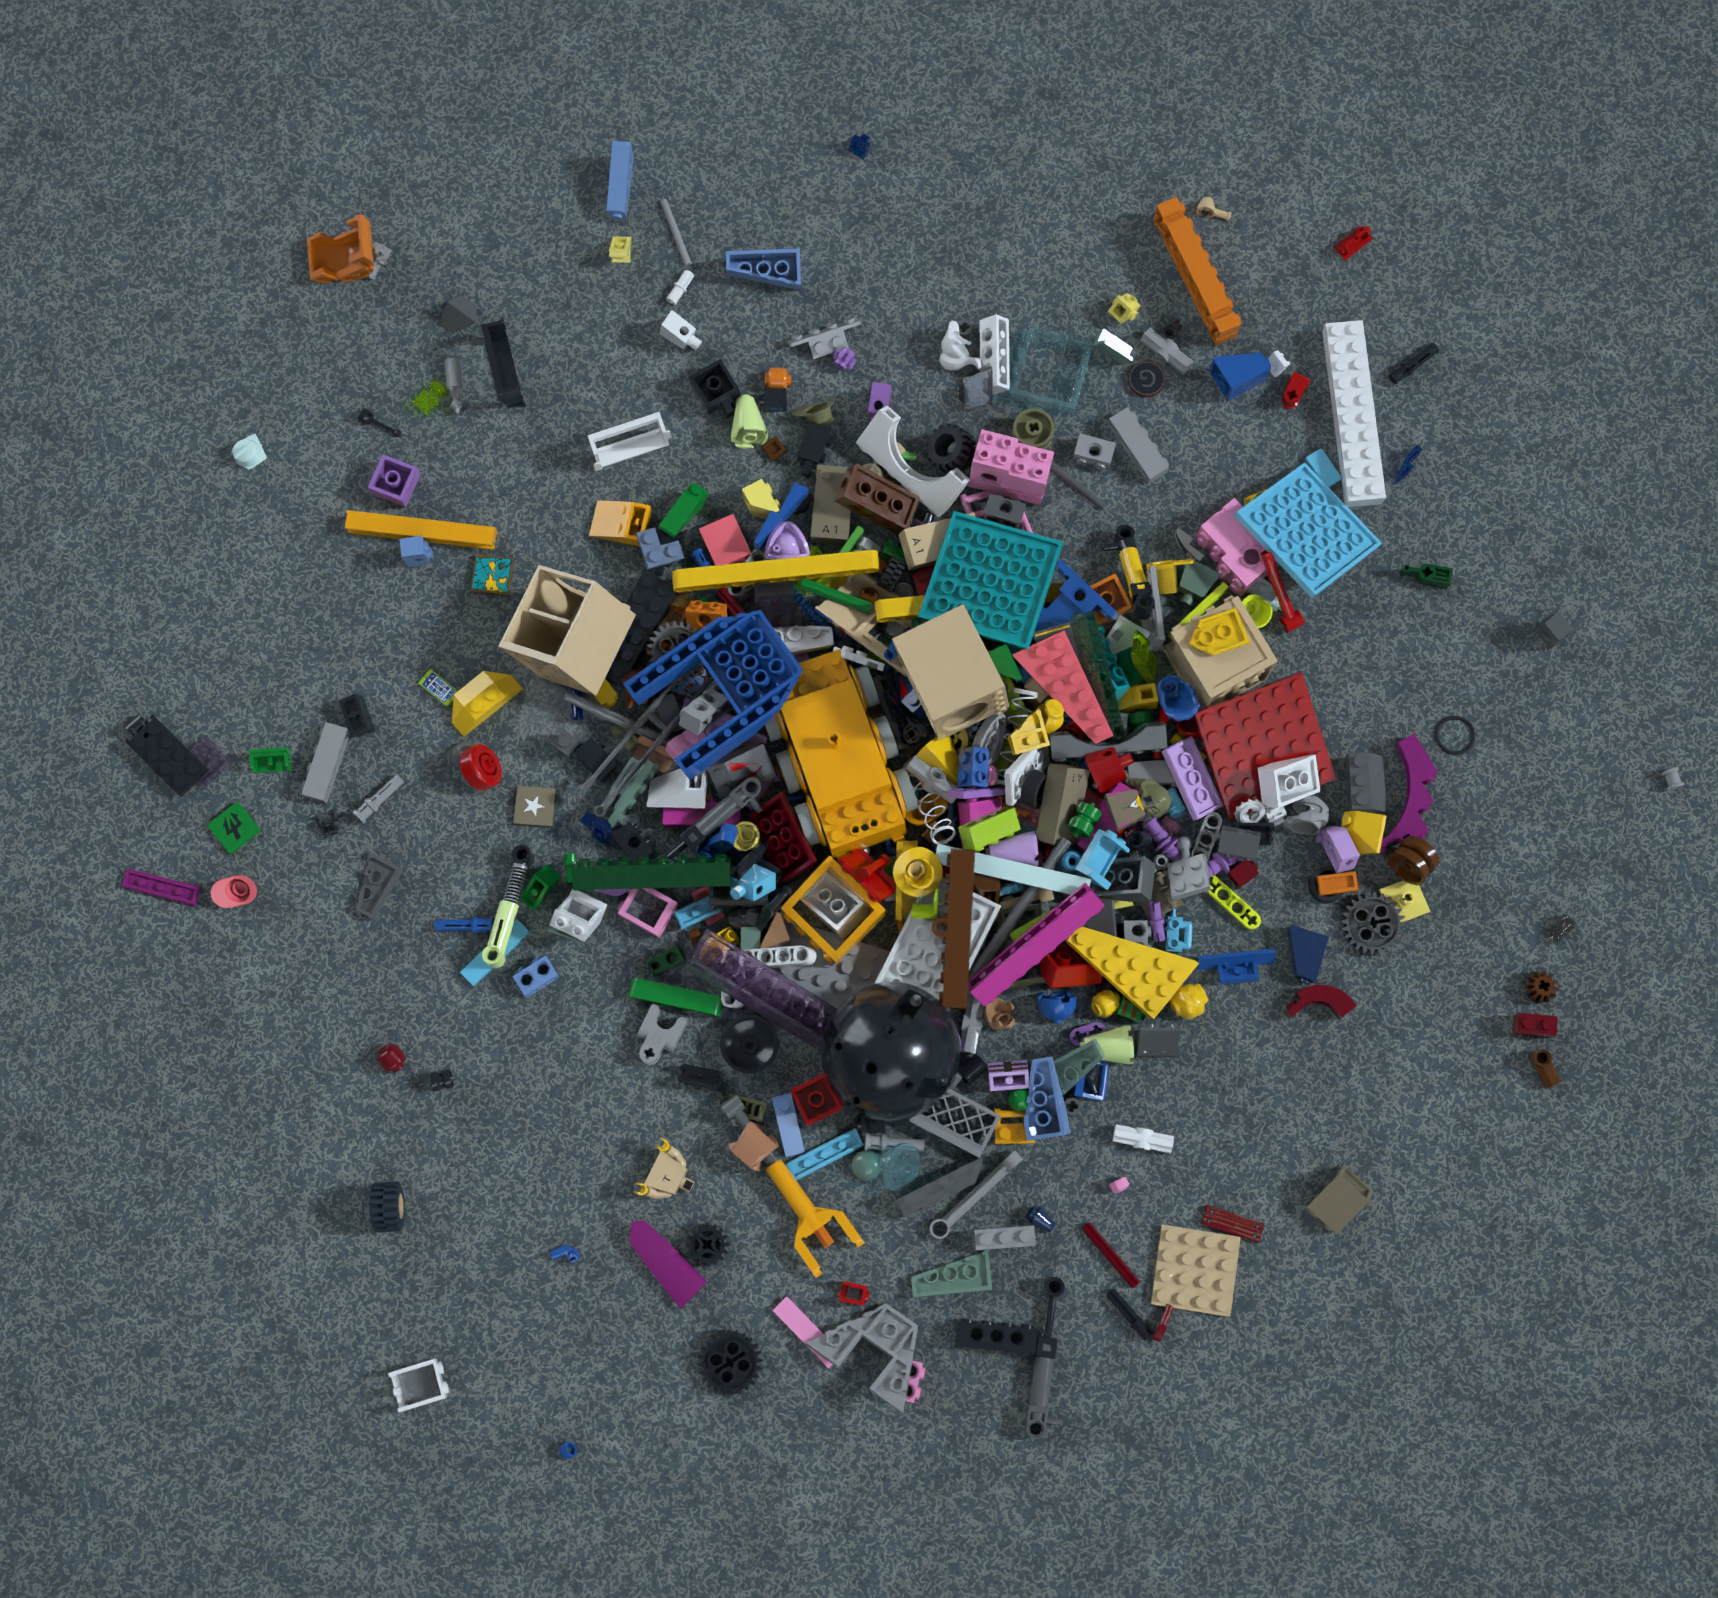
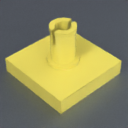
M1400 881L1378 890L1380 895L1384 893L1385 900L1391 897V904L1397 902L1396 909L1402 908L1399 916L1402 915L1405 918L1400 920L1401 923L1430 912L1419 885L1416 886Z

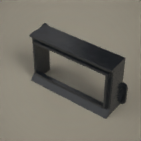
M502 317L499 321L482 324L481 327L497 394L501 395L504 405L507 404L508 407L521 404L526 407L519 387L504 318Z

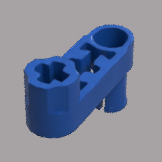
M722 824L718 834L706 839L698 846L696 855L706 854L707 857H715V854H722L732 849L738 833L737 827L732 824Z

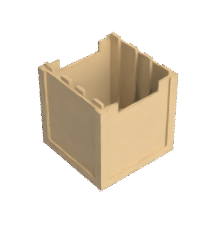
M1231 595L1224 599L1225 603L1215 608L1213 605L1206 609V614L1201 617L1197 614L1190 618V623L1184 626L1179 624L1173 627V632L1170 634L1173 641L1166 644L1163 650L1177 676L1186 683H1190L1192 688L1195 689L1196 697L1200 704L1198 710L1238 696L1267 680L1278 662L1238 596L1233 598ZM1235 607L1250 641V644L1215 656L1188 645L1199 620Z

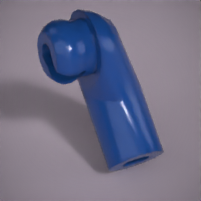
M563 1245L550 1251L553 1261L565 1257L570 1262H576L580 1255L577 1249L569 1245Z

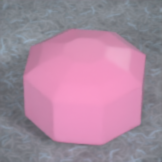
M1126 1177L1110 1183L1109 1187L1112 1193H1119L1129 1186V1182Z

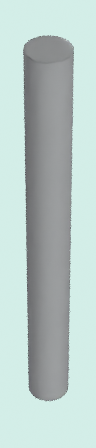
M663 199L660 201L684 265L685 267L692 265L668 201Z

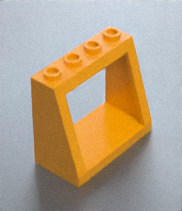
M831 856L813 872L781 907L783 919L788 923L792 922L796 926L795 930L802 937L806 935L810 939L808 943L815 950L819 948L824 953L822 957L829 964L833 962L835 965L885 917V909L877 901H871L868 898V892L850 874L844 873L841 870V866ZM827 871L864 902L871 913L836 951L792 908Z

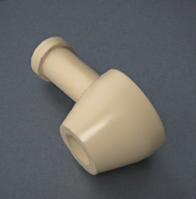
M1204 197L1196 210L1199 216H1202L1201 210L1210 211L1206 217L1216 216L1226 219V221L1230 220L1232 213L1216 209L1214 200L1210 197Z

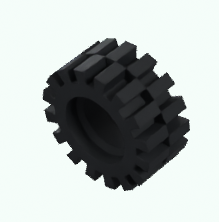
M892 555L878 579L877 586L891 592L899 580L906 562Z

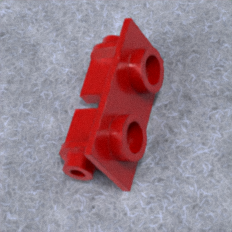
M1359 226L1333 248L1346 261L1373 239L1370 235V227Z

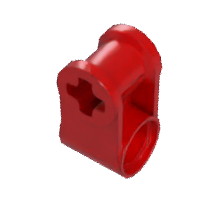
M1293 372L1282 397V405L1286 409L1296 408L1311 379Z

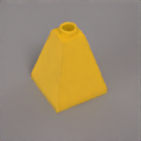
M948 736L940 741L938 737H935L916 756L931 768H940L945 773L946 779L958 787L959 759L951 737Z

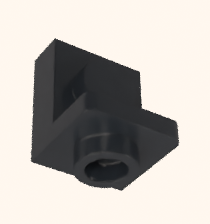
M861 1113V1118H857L858 1130H862V1134L886 1133L884 1121L866 1118L865 1113Z

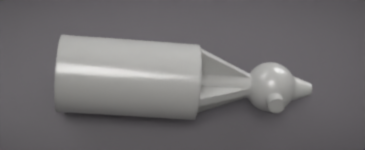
M449 358L445 360L447 390L453 398L450 408H453L455 413L459 414L463 401H460L459 398L461 391L464 389L462 361L459 358Z

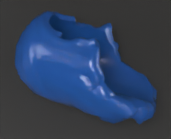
M1176 675L1166 676L1158 683L1157 695L1161 707L1169 719L1173 718L1179 722L1189 720V718L1195 716L1200 704L1198 703L1199 700L1196 697L1195 689L1192 688L1190 683H1186Z

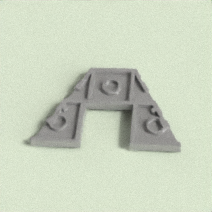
M885 1303L874 1311L866 1312L863 1316L843 1323L836 1329L829 1330L824 1335L806 1342L809 1348L837 1368L862 1337L889 1355L892 1360L872 1384L870 1391L901 1414L904 1413L918 1325Z

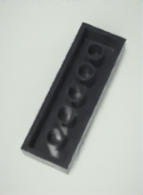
M645 570L625 603L631 607L630 610L636 616L605 677L608 682L623 690L624 687L621 682L623 681V675L636 670L647 650L646 645L651 643L648 641V638H654L652 632L658 631L657 627L662 624L679 593L673 591L672 584Z

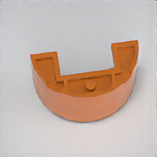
M356 215L354 218L347 220V225L354 227V229L342 232L339 236L332 238L320 232L307 238L310 280L321 283H332V280L349 282L365 278L373 272L374 259L371 224L364 215Z

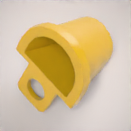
M1175 559L1147 563V570L1150 566L1156 567L1159 594L1177 593L1176 565L1192 564L1194 559Z

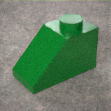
M1005 644L988 652L999 674L1020 682L1024 680L1012 656L1009 645Z
M547 864L534 874L520 900L535 911L555 889L561 876Z

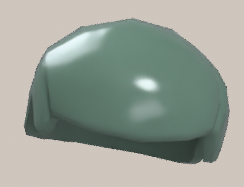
M863 1150L855 1155L851 1168L853 1174L859 1180L870 1181L878 1176L882 1162L880 1156L875 1151Z

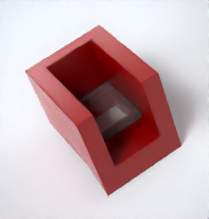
M842 1281L838 1301L863 1306L864 1302L867 1303L869 1297L867 1286Z

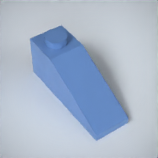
M792 1094L773 1097V1105L785 1156L805 1153Z

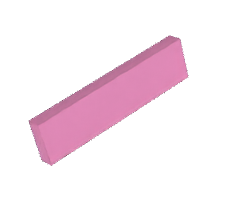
M787 1296L773 1310L805 1345L808 1340L811 1341L824 1335ZM809 1348L828 1368L832 1365V1363Z

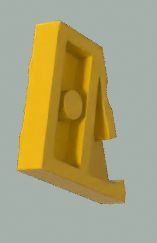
M1040 709L1032 712L1008 736L1012 755L1050 745Z

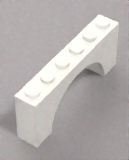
M889 406L880 409L856 441V444L860 446L863 452L868 453L874 462L882 466L891 477L897 479L904 489L919 496V502L927 506L932 514L938 517L950 508L970 479L958 468L953 469L946 476L937 478L924 476L913 470L901 456L896 443V429L901 417Z

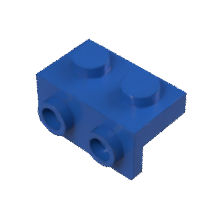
M980 747L960 749L958 757V787H988L989 749Z

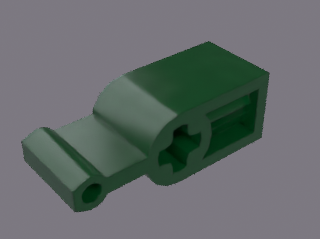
M1405 564L1400 569L1399 574L1401 576L1416 577L1417 582L1422 585L1447 589L1451 584L1453 568L1432 564H1424L1420 568H1414Z

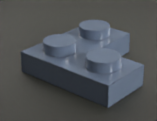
M655 528L636 533L647 570L684 559L679 541L660 545Z

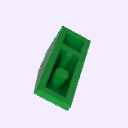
M693 482L682 493L658 528L675 537L704 507L709 492Z

